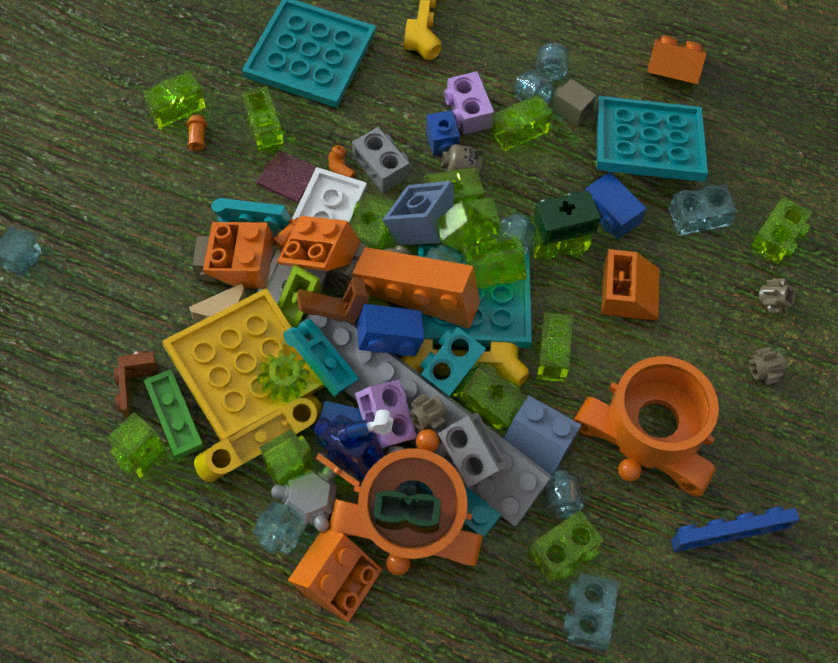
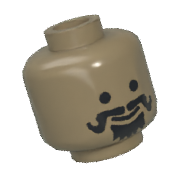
M454 144L448 152H443L441 167L445 168V174L448 178L471 181L474 176L477 177L480 173L482 157L478 155L476 148Z

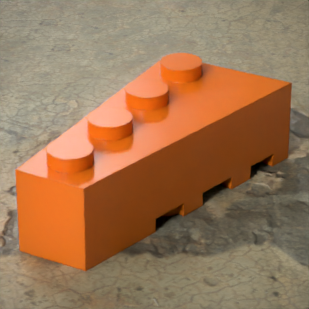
M364 247L352 272L353 277L364 279L366 292L370 296L412 310H419L423 314L468 329L471 327L480 304L474 267L471 265Z

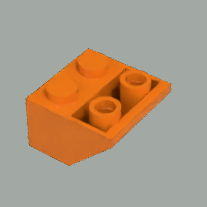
M662 35L661 39H655L647 72L698 84L707 53L702 49L703 46L700 43L687 41L686 45L677 43V38Z
M300 216L277 262L279 265L293 267L297 265L301 268L329 271L349 265L361 241L346 220Z
M212 222L203 267L204 274L234 287L242 283L244 289L267 288L274 247L273 236L268 223Z
M609 249L603 265L601 315L657 321L660 269L638 252Z
M327 529L325 532L318 534L288 581L307 598L349 623L383 569L346 535Z

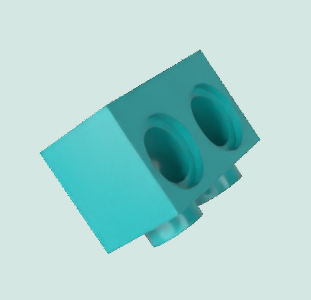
M459 327L454 331L448 328L438 341L442 345L436 355L430 352L420 365L424 369L421 375L448 396L452 394L486 349ZM457 339L464 340L468 345V351L462 357L454 355L451 350L452 343ZM438 363H445L450 368V375L445 380H438L433 375V368Z

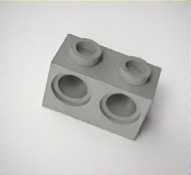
M379 127L352 142L354 160L382 193L387 192L409 178V158L404 152H399L390 135L384 134Z
M478 412L464 417L438 433L441 438L440 445L446 455L451 456L456 465V471L468 488L508 467ZM460 430L467 434L468 442L466 445L461 444L458 439ZM475 457L483 463L482 472L476 471L473 467V459Z

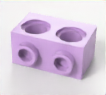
M478 72L448 78L444 97L446 104L451 105L456 124L457 126L459 125L462 134L465 135L492 128L494 110Z
M400 379L370 386L355 393L364 424L374 422L375 414L378 410H388L390 412L389 418L394 419L392 425L394 432L391 429L389 434L380 435L371 431L376 435L380 449L416 439L415 426L409 417L407 397Z

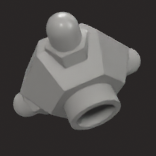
M327 466L323 471L312 470L289 479L288 484L285 483V486L275 485L271 490V494L274 498L281 499L282 503H284V508L305 524L310 522V524L315 525L319 532H325L329 528L328 518L330 517L329 514H332L337 485L334 484L335 481L333 479L337 474Z

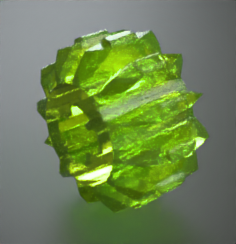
M280 350L278 358L269 354L266 359L267 363L259 365L261 374L258 375L257 381L263 384L261 388L263 394L272 391L271 399L273 401L277 399L278 395H281L282 400L286 403L289 400V394L297 399L300 397V390L307 388L308 382L305 379L309 377V371L303 369L305 366L304 359L295 361L296 354L294 352L289 357H285L284 352ZM283 373L288 375L284 379L279 378Z

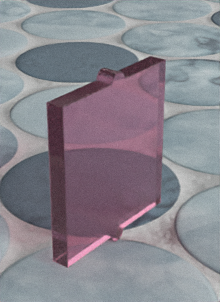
M278 150L271 162L265 165L266 169L256 183L275 194L298 203L312 178L316 166Z

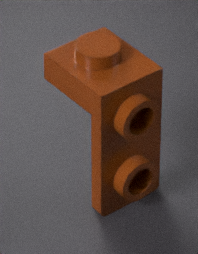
M352 277L342 299L299 289L297 293L299 311L305 312L308 315H318L332 318L335 321H345L355 324L363 305L368 304L369 293L366 292L364 279Z
M137 351L132 355L118 356V368H114V379L116 385L120 386V394L115 396L117 411L122 412L126 421L133 420L130 378L159 374V364L154 352Z

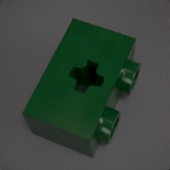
M588 190L583 192L574 191L563 197L541 200L536 203L533 219L543 245L596 233L601 217Z

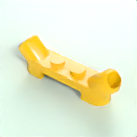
M420 0L417 20L407 19L404 50L417 51L425 60L435 59L440 54L442 48L441 40L428 28H433L434 12H430V9L436 7V0Z
M424 339L416 356H402L400 359L421 374L424 370L420 366L430 352L436 355L439 350L433 349V339ZM491 342L489 352L484 351L467 375L478 377L483 374H493L508 388L518 389L527 380L529 369L518 359L519 348L515 344ZM452 350L453 354L459 357L467 353V351ZM438 363L434 366L433 372L448 376L450 375V368L445 363Z
M313 395L295 399L232 436L216 443L196 456L194 466L197 474L205 482L211 483L317 423L323 409L320 401Z

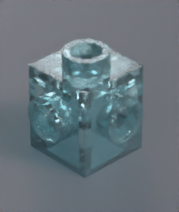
M272 501L267 510L259 516L257 525L251 533L260 539L258 544L269 553L274 554L278 551L289 554L298 544L301 534L309 523L305 524L302 517L289 505Z

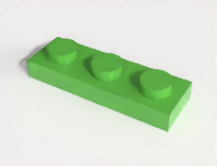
M172 369L145 379L144 383L175 459H180L203 449L204 446Z

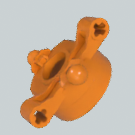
M650 357L631 366L624 373L619 384L612 382L609 389L614 395L610 406L593 397L585 399L573 420L581 424L580 433L608 440L620 447L619 451L627 457L618 465L620 478L624 481L632 482L641 476V466L651 469L656 467L668 474L688 494L697 497L703 496L716 468L710 461L696 453L703 444L712 445L715 440L710 434L718 419L719 404L711 382L699 369L686 361L673 357ZM649 404L665 406L676 418V431L665 438L649 435L639 424V411Z
M424 429L418 433L416 437L418 449L410 448L392 452L372 466L366 474L362 485H355L354 491L359 492L358 504L335 499L328 530L371 539L381 549L390 553L386 559V567L393 575L401 576L405 574L410 568V559L424 558L431 555L447 558L465 565L477 566L484 535L461 530L465 519H472V514L467 513L466 489L456 469L446 459L433 453L440 445V438L436 431L432 429ZM409 480L425 483L432 490L433 495L441 500L442 509L439 531L424 534L415 532L408 527L400 530H389L376 524L373 516L376 493L386 490L395 491L401 483Z

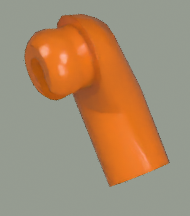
M335 145L328 155L330 171L354 179L356 172L345 165V148Z

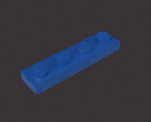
M779 506L765 511L766 514L755 516L754 512L739 515L736 517L737 520L726 522L724 518L710 521L707 523L708 526L697 528L695 524L683 526L678 529L671 543L675 553L790 529L800 519L796 508L784 510L783 506Z

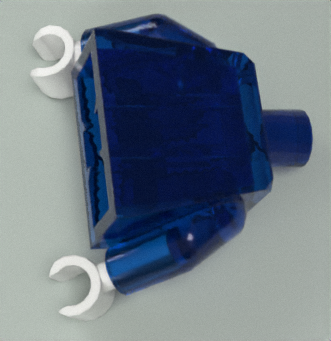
M378 410L375 414L374 422H368L367 419L354 422L340 414L332 422L325 417L321 418L316 423L314 432L320 436L330 457L361 480H364L372 466L384 457L377 435L371 431L380 435L389 434L394 419L389 418L390 412L388 410ZM390 446L388 448V454L398 450H402L404 448L400 446Z

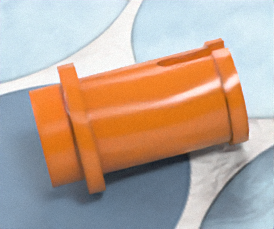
M192 115L186 122V127L189 129L188 147L194 151H201L205 149L207 122L201 115Z
M298 217L290 219L288 221L289 225L272 238L275 246L280 251L283 250L299 219Z

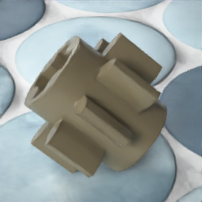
M773 278V280H767V285H763L760 288L759 301L761 305L768 306V313H781V311H787V307L793 305L795 290L793 286L786 285V279Z
M770 347L756 350V355H753V359L749 361V368L755 380H764L765 385L779 382V378L783 377L782 373L786 372V362L780 352H771Z
M424 393L413 400L414 402L411 404L413 409L409 411V417L418 430L421 431L427 428L436 431L443 426L442 424L446 422L443 417L447 415V409L439 397L433 396L429 399L427 394Z

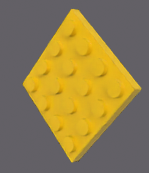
M267 288L162 341L165 350L221 441L291 401L309 396L326 387L298 351L285 342L283 334L291 328V325Z

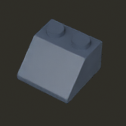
M452 181L407 185L383 218V222L397 245L437 244L445 239L453 226L454 185Z
M528 395L513 419L504 439L551 476H554L575 441L581 424Z

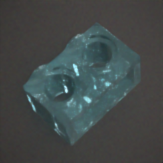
M726 184L719 186L709 185L703 189L693 191H680L674 194L669 207L679 236L730 226L737 212Z
M581 573L576 583L571 582L568 601L573 602L572 613H566L563 632L568 633L567 643L601 651L607 649L611 639L618 581ZM584 591H595L599 596V602L593 603L587 600ZM583 620L591 622L595 628V633H584L580 628L579 622Z

